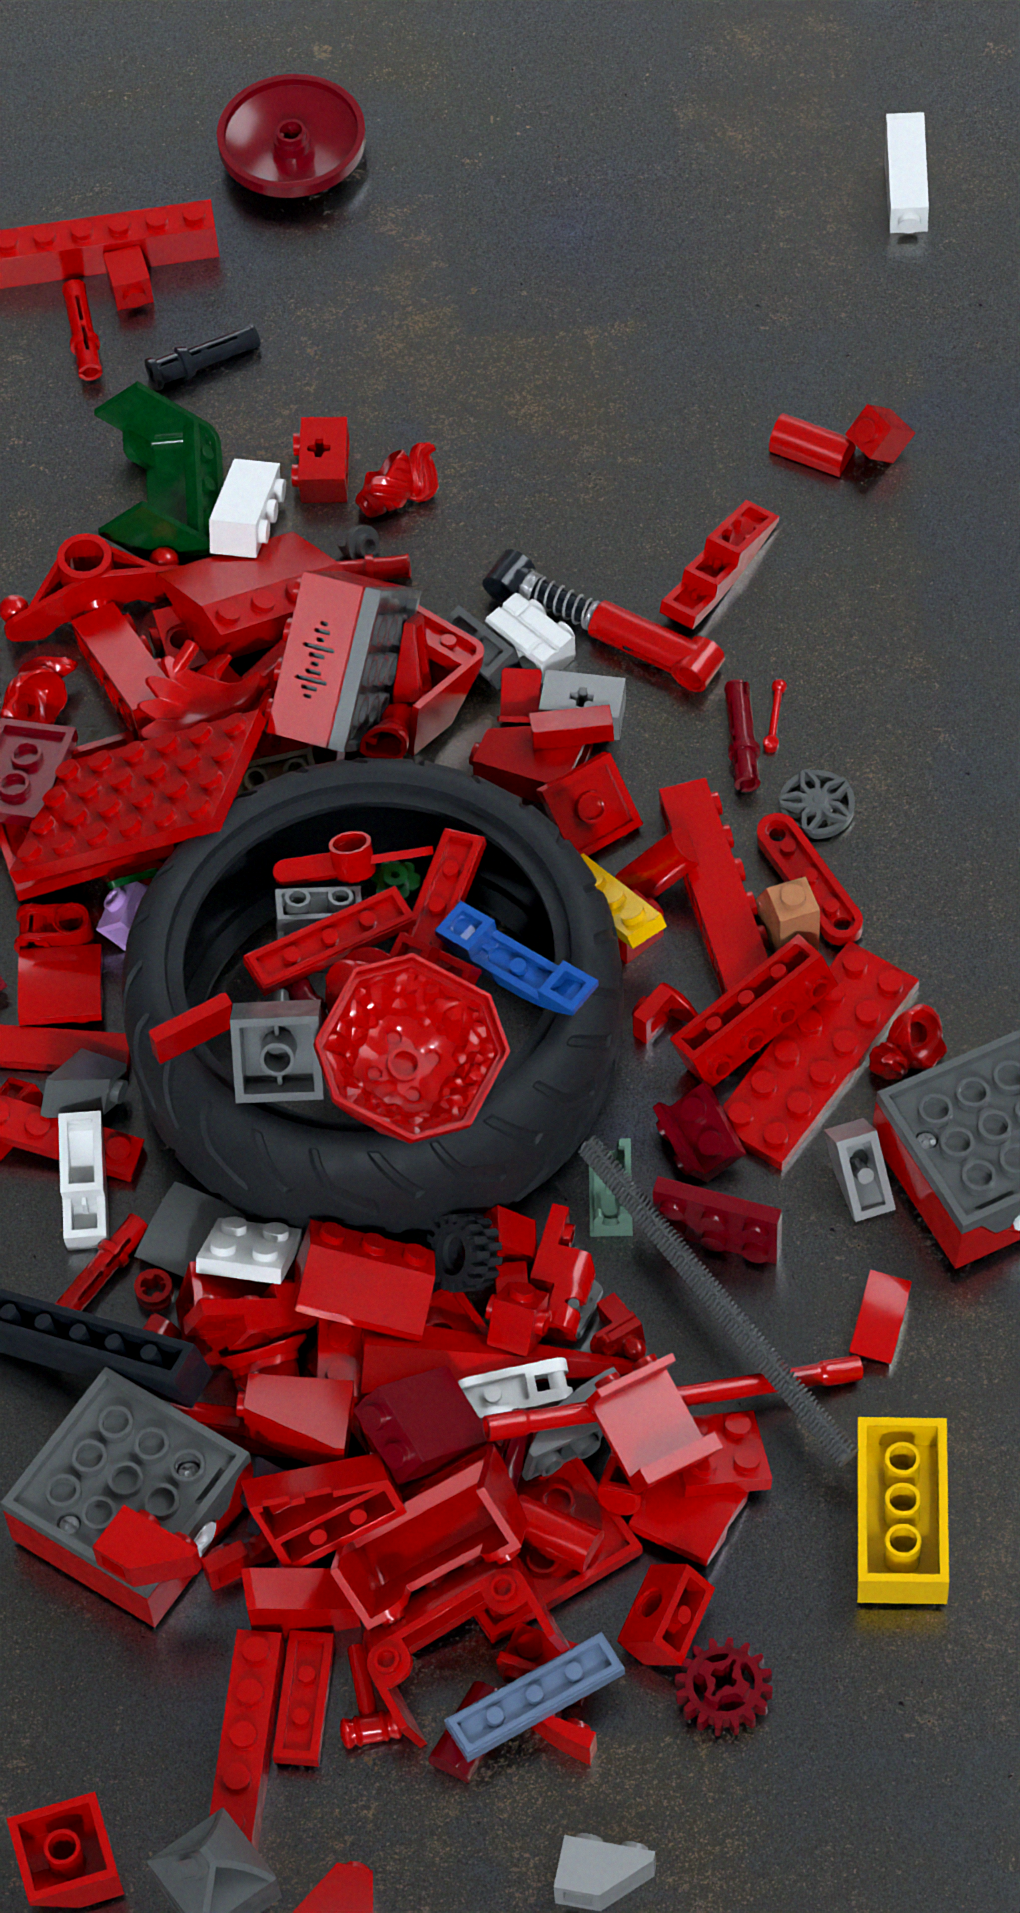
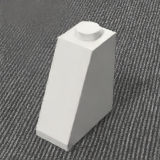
M924 112L886 114L884 167L890 233L928 232L929 202Z

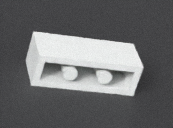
M244 459L233 460L209 519L210 553L257 558L262 543H268L270 522L275 523L277 520L278 502H284L286 480L280 479V463Z

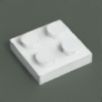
M241 1217L218 1218L196 1257V1273L281 1284L302 1244V1229L291 1228L279 1222L268 1224L247 1222Z

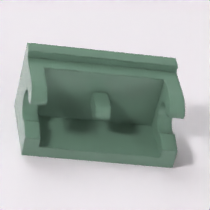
M621 1138L616 1144V1150L609 1151L608 1154L612 1153L611 1158H616L614 1162L619 1161L617 1166L622 1165L621 1169H625L624 1173H629L627 1177H632L631 1138ZM589 1165L590 1237L633 1236V1219L631 1215L624 1209L625 1207L621 1205L622 1203L618 1201L619 1199L615 1198V1195L605 1186L606 1184L602 1182L603 1180L596 1175Z

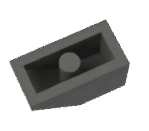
M81 1048L47 1077L40 1115L46 1118H58L60 1113L101 1111L102 1116H104L116 1104H121L126 1096L128 1081L124 1080L127 1064Z

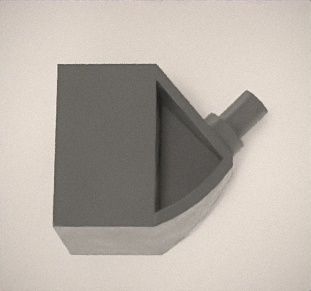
M279 989L272 992L271 1002L233 1003L230 1029L236 1103L324 1099L326 1082L313 1046L314 1040L322 1028L321 999L289 1001V992L285 989Z
M224 1807L147 1861L152 1881L176 1913H261L282 1898L276 1875Z

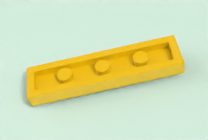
M584 853L581 854V857L597 879L596 888L603 892L607 898L618 938L634 949L667 927L660 912Z

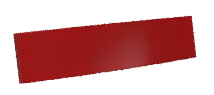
M745 500L706 538L704 550L684 568L682 581L661 600L659 613L694 629L740 577L777 525L779 516Z

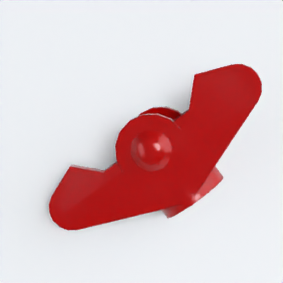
M88 533L74 535L66 539L59 547L56 555L57 559L30 605L24 597L17 594L9 595L0 603V617L6 623L4 625V633L8 640L14 642L44 640L61 624L70 622L111 602L115 603L120 612L124 604L135 600L158 603L165 599L167 595L157 582L156 575L157 573L180 567L179 556L172 548L159 547L152 551L149 561H145L109 546L106 540L98 535Z

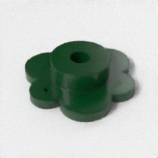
M398 860L383 862L381 864V871H376L372 875V881L377 885L376 894L396 886L404 900L408 899L409 892H415L421 887V878L418 874L414 873V865L410 862H403L401 864Z

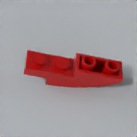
M283 1279L281 1284L272 1283L261 1297L257 1295H247L239 1299H221L217 1295L203 1297L196 1302V1305L182 1319L186 1335H225L228 1350H241L272 1345L296 1336L317 1324L319 1317L294 1311L295 1283L291 1279Z

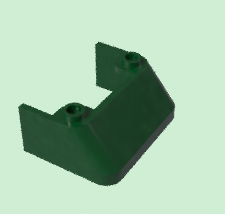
M136 381L94 409V416L122 431L123 451L126 457L131 462L146 469L147 503L140 501L98 528V535L144 560H149L152 551L159 547L172 548L179 557L211 555L213 553H210L209 519L223 487L220 437L210 423Z

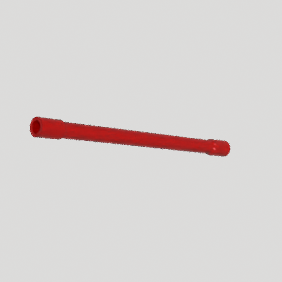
M858 1355L821 1360L816 1364L792 1367L789 1372H795L793 1377L797 1375L796 1381L802 1380L799 1385L804 1383L805 1386L803 1388L818 1385L832 1386L861 1381L863 1378V1365ZM762 1373L676 1386L687 1407L778 1392ZM584 1401L529 1411L515 1410L484 1415L482 1427L486 1441L492 1442L523 1437L533 1432L597 1421L588 1404Z

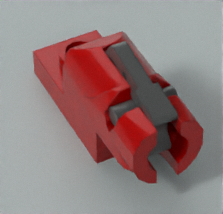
M553 1203L530 1274V1284L537 1290L549 1293L547 1310L552 1312V1318L546 1335L542 1337L554 1343L574 1345L576 1340L581 1338L588 1325L590 1317L597 1306L596 1303L599 1302L603 1294V1288L595 1280L596 1274L592 1255L589 1252L571 1247L576 1225L570 1224L569 1207Z

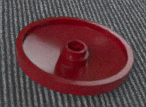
M283 74L257 81L241 90L229 101L218 121L217 143L219 155L225 169L241 185L267 196L295 198L322 192L346 178L357 166L363 155L366 144V129L364 116L359 104L340 85L314 75Z

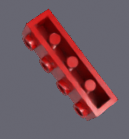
M797 934L674 1034L670 1041L686 1068L699 1081L713 1088L814 1004L823 999L838 986V983L822 954L802 936Z

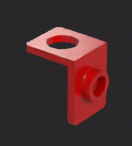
M504 668L502 670L500 716H497V722L530 723L529 713L539 712L542 690L541 670Z

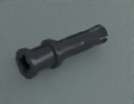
M249 324L246 327L188 349L186 346H178L174 348L173 353L160 358H146L144 361L145 368L152 386L156 391L164 388V384L183 377L186 380L191 379L193 375H196V370L253 348H258L261 346V342L255 326Z

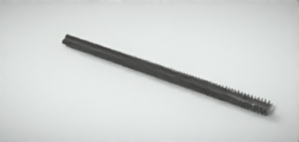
M593 1135L588 1141H584L580 1148L581 1150L578 1152L580 1156L587 1161L586 1163L590 1165V1168L603 1180L602 1182L615 1195V1198L619 1199L618 1201L622 1203L621 1205L625 1207L624 1209L634 1218V1221L638 1222L637 1224L641 1226L640 1228L644 1230V1233L660 1249V1252L667 1257L666 1259L679 1272V1275L686 1280L689 1287L693 1288L692 1290L696 1292L695 1294L699 1296L698 1298L702 1300L705 1306L709 1308L708 1310L718 1319V1322L725 1327L726 1331H729L728 1334L732 1335L731 1337L735 1339L738 1346L742 1347L741 1349L745 1351L744 1353L748 1355V1358L752 1359L751 1361L755 1363L754 1365L758 1367V1370L765 1375L764 1377L768 1379L767 1381L775 1387L774 1389L785 1399L784 1401L788 1403V1406L792 1407L791 1410L795 1411L794 1413L798 1415L799 1419H802L801 1422L805 1423L804 1425L808 1427L809 1431H812L811 1434L815 1435L816 1439H819L818 1442L832 1456L831 1458L839 1464V1467H844L848 1461L857 1455L856 1452L859 1449L857 1448L853 1451L856 1445L850 1446L852 1440L847 1442L848 1436L843 1438L845 1432L840 1434L842 1428L836 1429L838 1424L833 1426L835 1420L830 1421L832 1416L826 1417L828 1412L823 1414L825 1408L819 1409L822 1404L816 1405L818 1400L813 1401L815 1396L809 1397L812 1392L806 1393L808 1388L803 1389L805 1384L799 1385L802 1380L796 1381L798 1376L793 1377L794 1371L789 1373L791 1367L786 1369L788 1364L783 1365L785 1360L779 1361L781 1355L776 1357L778 1352L773 1353L775 1348L769 1349L771 1344L766 1345L768 1340L763 1341L765 1336L759 1337L761 1332L756 1333L758 1328L753 1329L755 1324L750 1325L752 1321H746L748 1316L743 1317L745 1312L740 1313L742 1309H737L738 1304L733 1306L735 1300L730 1302L732 1297H727L729 1293H724L726 1289L720 1290L722 1285L717 1286L718 1280L713 1282L715 1277L710 1278L712 1273L707 1274L709 1269L704 1270L706 1266H701L702 1261L697 1263L699 1257L694 1259L696 1254H691L693 1250H688L690 1246H685L686 1242H682L683 1238L678 1239L680 1234L675 1235L677 1231H672L673 1226L668 1228L670 1222L665 1224L667 1219L662 1220L664 1215L658 1216L660 1211L655 1212L657 1207L652 1208L654 1203L649 1204L651 1200H646L648 1196H643L644 1192H640L641 1188H637L638 1184L633 1185L635 1181H630L632 1177H627L629 1173H624L625 1169H621L622 1165L617 1166L619 1161L614 1162L616 1158H611L613 1154H608L609 1150L605 1151L606 1146L602 1147L603 1142L599 1143L600 1139H596V1135Z

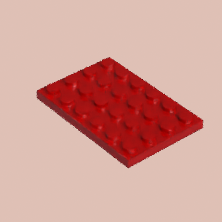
M259 709L243 714L234 713L225 719L211 723L202 722L189 729L175 733L172 731L166 732L157 738L142 742L133 741L124 747L110 751L101 750L92 756L77 760L68 759L62 762L55 770V775L58 778L53 788L48 790L42 798L45 804L31 822L23 844L17 851L16 859L9 872L17 884L185 841L196 836H204L221 831L267 722Z

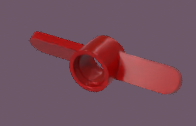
M348 831L331 839L329 842V853L280 860L273 868V875L275 881L283 886L335 878L341 882L354 883L371 877L376 871L375 863L433 855L434 850L433 846L373 854L371 838L367 833Z

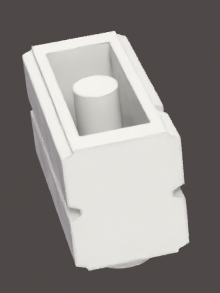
M515 593L503 603L501 608L498 607L484 621L488 629L515 649L522 669H539L542 671V684L544 683L546 670H563L576 656L575 635L572 629L562 621L556 623L549 618L544 607L535 599L528 601L519 593Z

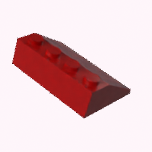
M292 531L270 538L267 544L262 543L257 558L218 554L157 573L156 580L210 661L220 654L229 653L232 659L276 645L283 638V631L288 618H293L296 602L292 600V592L296 580L299 577L302 578L303 571H345L336 560Z

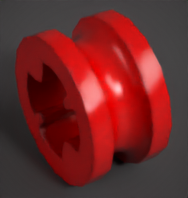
M156 1268L147 1269L136 1278L134 1291L138 1304L144 1310L160 1312L168 1308L173 1302L174 1288L172 1286V1279L165 1271ZM157 1284L161 1285L162 1293L154 1292L151 1297L147 1295L146 1288L154 1289Z

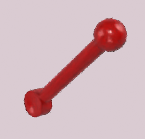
M776 679L771 685L774 692L768 736L763 739V749L769 753H773L779 748V740L776 737L782 694L787 689V683L783 679Z

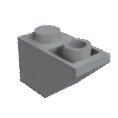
M579 1833L576 1837L564 1835L554 1882L555 1903L602 1911L655 1876V1851L648 1850V1847L632 1841L622 1842L621 1845L606 1843L600 1837L588 1833Z

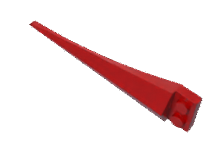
M319 1317L317 1323L315 1378L354 1380L355 1405H358L364 1397L368 1396L378 1386L446 1365L458 1382L461 1379L474 1375L562 1357L567 1361L569 1372L565 1377L566 1381L592 1379L612 1367L623 1377L634 1371L632 1365L637 1361L537 1344L528 1357L487 1345V1335L427 1325L424 1327L421 1341L416 1342ZM545 1378L535 1380L536 1383L549 1382Z

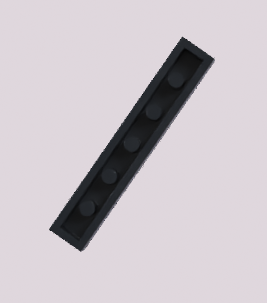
M0 1288L1 1353L93 1380L99 1376L106 1366L159 1399L191 1409L213 1374L200 1351L193 1343Z

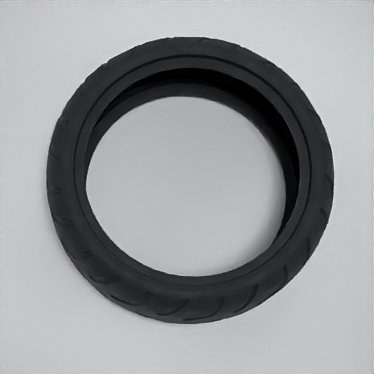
M356 758L351 761L342 759L302 767L295 772H288L242 792L233 800L221 831L181 841L158 870L144 893L126 942L122 968L124 1030L134 1074L143 1102L161 1139L166 1145L176 1150L175 1157L210 1192L220 1194L224 1203L254 1221L262 1219L265 1220L266 1224L272 1222L283 1223L291 1228L302 1229V1234L306 1233L309 1222L312 1219L323 1223H337L343 1228L362 1233H376L386 1239L401 1243H410L426 1240L428 1234L434 1233L431 1226L433 1223L439 1222L438 1218L442 1216L464 1213H480L484 1215L488 1210L497 1205L506 1209L511 1208L548 1180L567 1162L590 1132L610 1091L620 1056L624 1022V991L618 935L607 898L603 892L596 888L597 879L571 841L563 839L560 836L559 828L533 805H523L520 797L478 775L467 776L463 770L424 760L415 764L411 759ZM444 828L485 837L487 845L465 901L489 912L506 924L535 953L558 966L564 960L599 981V986L573 1016L544 1008L542 1016L530 1037L519 1052L500 1070L470 1128L411 1144L381 1134L371 1126L359 1121L318 1118L293 1111L273 1102L236 1103L234 1076L218 1062L204 1042L159 1064L152 1052L148 1033L154 1027L206 1002L219 973L237 948L257 929L276 916L275 889L375 885L372 881V876L366 880L354 883L341 882L335 878L283 886L275 881L273 868L277 862L284 859L329 853V842L331 839L348 831L367 833L371 838L373 854L433 846L435 854ZM434 854L398 861L401 864L403 862H410L414 865V873L420 876L422 887ZM375 863L376 871H381L382 863Z

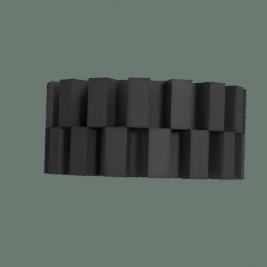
M464 1213L442 1216L438 1218L439 1222H435L431 1226L434 1233L428 1234L426 1239L427 1242L431 1243V1248L426 1249L435 1251L434 1282H441L439 1288L442 1290H449V1293L485 1290L484 1287H490L493 1284L491 1278L498 1277L500 1271L495 1268V1265H502L503 1257L497 1256V1250H503L502 1242H495L494 1238L499 1236L497 1228L490 1229L493 1222L489 1218H483V1214ZM463 1245L465 1249V1261L463 1258Z

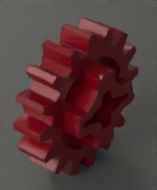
M728 1637L725 1641V1646L718 1647L714 1638H710L709 1649L703 1651L697 1645L693 1646L692 1656L694 1660L685 1658L680 1666L683 1673L675 1674V1687L680 1689L676 1692V1702L680 1705L686 1704L683 1708L684 1718L688 1720L697 1716V1729L700 1731L704 1730L708 1724L714 1725L715 1736H720L723 1727L729 1726L734 1736L739 1735V1724L742 1722L754 1728L756 1726L754 1713L766 1715L768 1703L765 1700L772 1699L773 1686L768 1684L772 1681V1671L769 1668L761 1669L764 1665L763 1654L760 1653L751 1657L750 1643L745 1642L740 1649L734 1648L733 1637ZM745 1671L749 1673L753 1680L754 1690L750 1688V1683L743 1680ZM732 1679V1687L725 1685ZM694 1683L698 1685V1690L705 1693L703 1702L695 1694ZM716 1686L722 1688V1690H719L717 1694Z

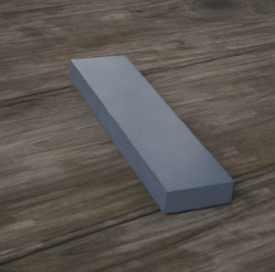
M600 1632L444 1720L445 1727L466 1761L470 1762L623 1676L625 1668L603 1633Z

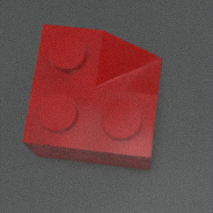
M95 1791L6 1818L30 1906L81 1908L124 1895Z

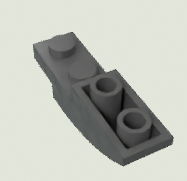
M612 1367L593 1377L571 1393L559 1406L584 1402L597 1390L594 1385L595 1382L617 1370ZM594 1422L539 1431L529 1449L521 1474L523 1478L528 1481L539 1475L549 1476L559 1470L564 1463L577 1457L585 1459L591 1456L600 1447L603 1436L598 1423Z

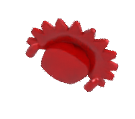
M186 640L174 658L171 656L162 658L161 663L166 678L153 675L145 679L146 685L156 698L139 702L137 705V709L153 720L142 728L138 735L141 739L149 740L157 738L166 732L172 731L175 733L192 728L202 722L211 723L225 719L234 713L243 714L257 709L263 715L266 705L274 693L272 689L266 690L270 681L258 671L245 679L241 678L229 666L232 660V656L229 653L217 655L197 672L192 671L187 667L200 648L195 642ZM263 730L250 761L263 758V756L277 755L279 749L277 743L282 736L267 733Z

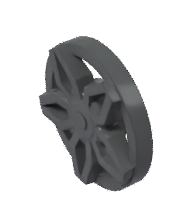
M804 769L788 780L783 786L779 796V813L788 816L790 815L787 811L797 814L801 813V825L799 823L797 825L807 838H828L843 831L852 821L855 812V796L849 782L844 777L829 771ZM820 780L826 781V784L823 788H821ZM811 781L815 788L809 789L805 782ZM800 785V792H791L796 786ZM839 788L836 793H829L830 790ZM844 795L848 800V809L839 802ZM798 800L801 801V803L796 804L789 801ZM837 810L841 815L832 812ZM807 819L812 821V823L808 827ZM823 820L836 823L826 828L817 829Z

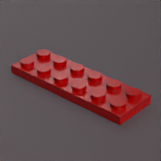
M850 940L829 966L838 986L774 1038L722 1107L743 1148L781 1171L919 988V979Z

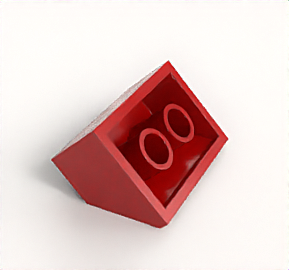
M311 1219L295 1260L294 1311L420 1342L435 1281V1251L426 1249L419 1244H405L386 1239L376 1233H362L343 1228L337 1223H323Z

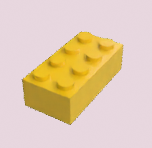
M858 1417L857 1603L947 1604L949 1589L947 1418Z

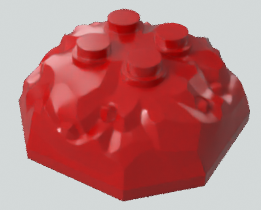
M414 953L354 968L313 1043L332 1102L351 1117L371 1126L379 1133L409 1144L470 1128L510 1053V1048L491 994Z

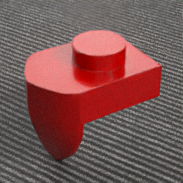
M663 982L658 985L649 997L643 996L632 1010L633 1036L647 1044L671 1016L689 1023L699 1014L683 993L668 983Z

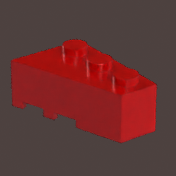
M379 1452L241 1480L248 1509L284 1568H301L408 1513L399 1485Z

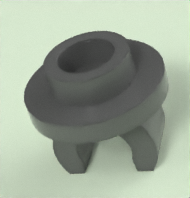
M367 525L351 527L347 540H338L336 542L342 555L350 560L365 559V554H374L375 557L380 544L376 530Z

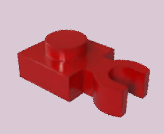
M261 1531L259 1536H253L244 1544L240 1539L232 1544L223 1543L214 1547L206 1557L201 1559L205 1578L212 1591H215L241 1578V1569L252 1568L251 1566L257 1563L268 1562L276 1558L277 1555Z

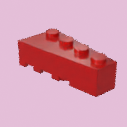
M111 602L71 620V624L81 654L100 686L104 685L110 703L116 713L121 712L128 726L127 731L132 732L134 740L142 742L146 740L141 739L138 732L153 720L137 709V705L139 702L156 698L146 685L145 679L153 675L164 678L166 676L161 658L154 659L152 649L144 635L137 636L136 626L129 613L122 615L115 603Z

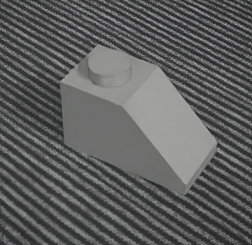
M864 1118L825 1129L824 1135L832 1167L853 1220L857 1222L896 1210L877 1130Z

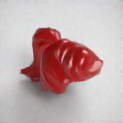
M430 442L416 443L411 448L409 456L405 450L391 453L378 471H368L365 474L363 488L355 498L356 505L367 517L375 518L385 514L386 511L391 512L402 508L408 499L415 502H423L433 497L439 488L438 474L431 456L436 450L435 445L430 444Z
M39 656L24 663L19 668L17 676L7 686L3 698L1 718L53 725L68 699L65 682L62 678L73 672L77 668L78 662L66 657Z
M917 1004L902 1012L894 1020L889 1030L887 1041L880 1042V1046L872 1048L869 1055L871 1061L869 1063L870 1071L889 1080L902 1079V1076L906 1075L910 1068L923 1070L933 1068L948 1051L943 1041L941 1019L935 1009L925 1004Z

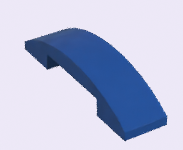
M462 901L455 906L434 930L435 935L465 962L481 969L483 975L515 995L548 1010L573 1016L599 986L597 979L563 960L558 966L496 930L495 920Z

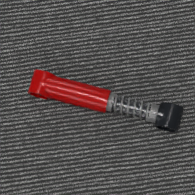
M513 549L503 551L482 582L486 592L498 602L504 603L515 593H519L528 601L535 599L544 607L545 611L553 610L555 616L562 614L564 620L572 619L575 625L581 623L582 628L588 630L589 636L671 673L681 686L693 692L704 691L725 660L722 649L708 638L695 636L690 639L607 600L602 602H593V598L586 600L583 594L575 595L574 589L568 592L565 590V585L557 587L555 581L547 582L545 576L543 577V575L536 572L535 565L528 557Z

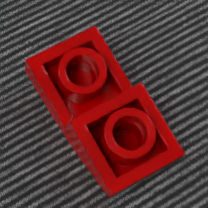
M869 1270L848 1353L891 1364L912 1281Z
M562 1710L532 1726L540 1736L562 1752L591 1765L597 1751L596 1732L592 1731L588 1724L574 1718H568L566 1721L562 1720Z

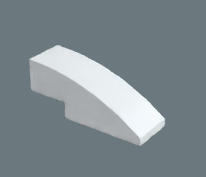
M101 1111L58 1114L60 1193L63 1202V1239L67 1251L98 1249L97 1246L102 1240L110 1239Z

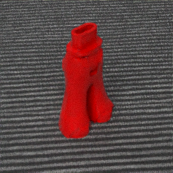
M416 702L393 703L385 708L381 717L383 719L382 722L369 730L361 739L359 751L365 755L364 758L403 759V755L409 747L412 705Z

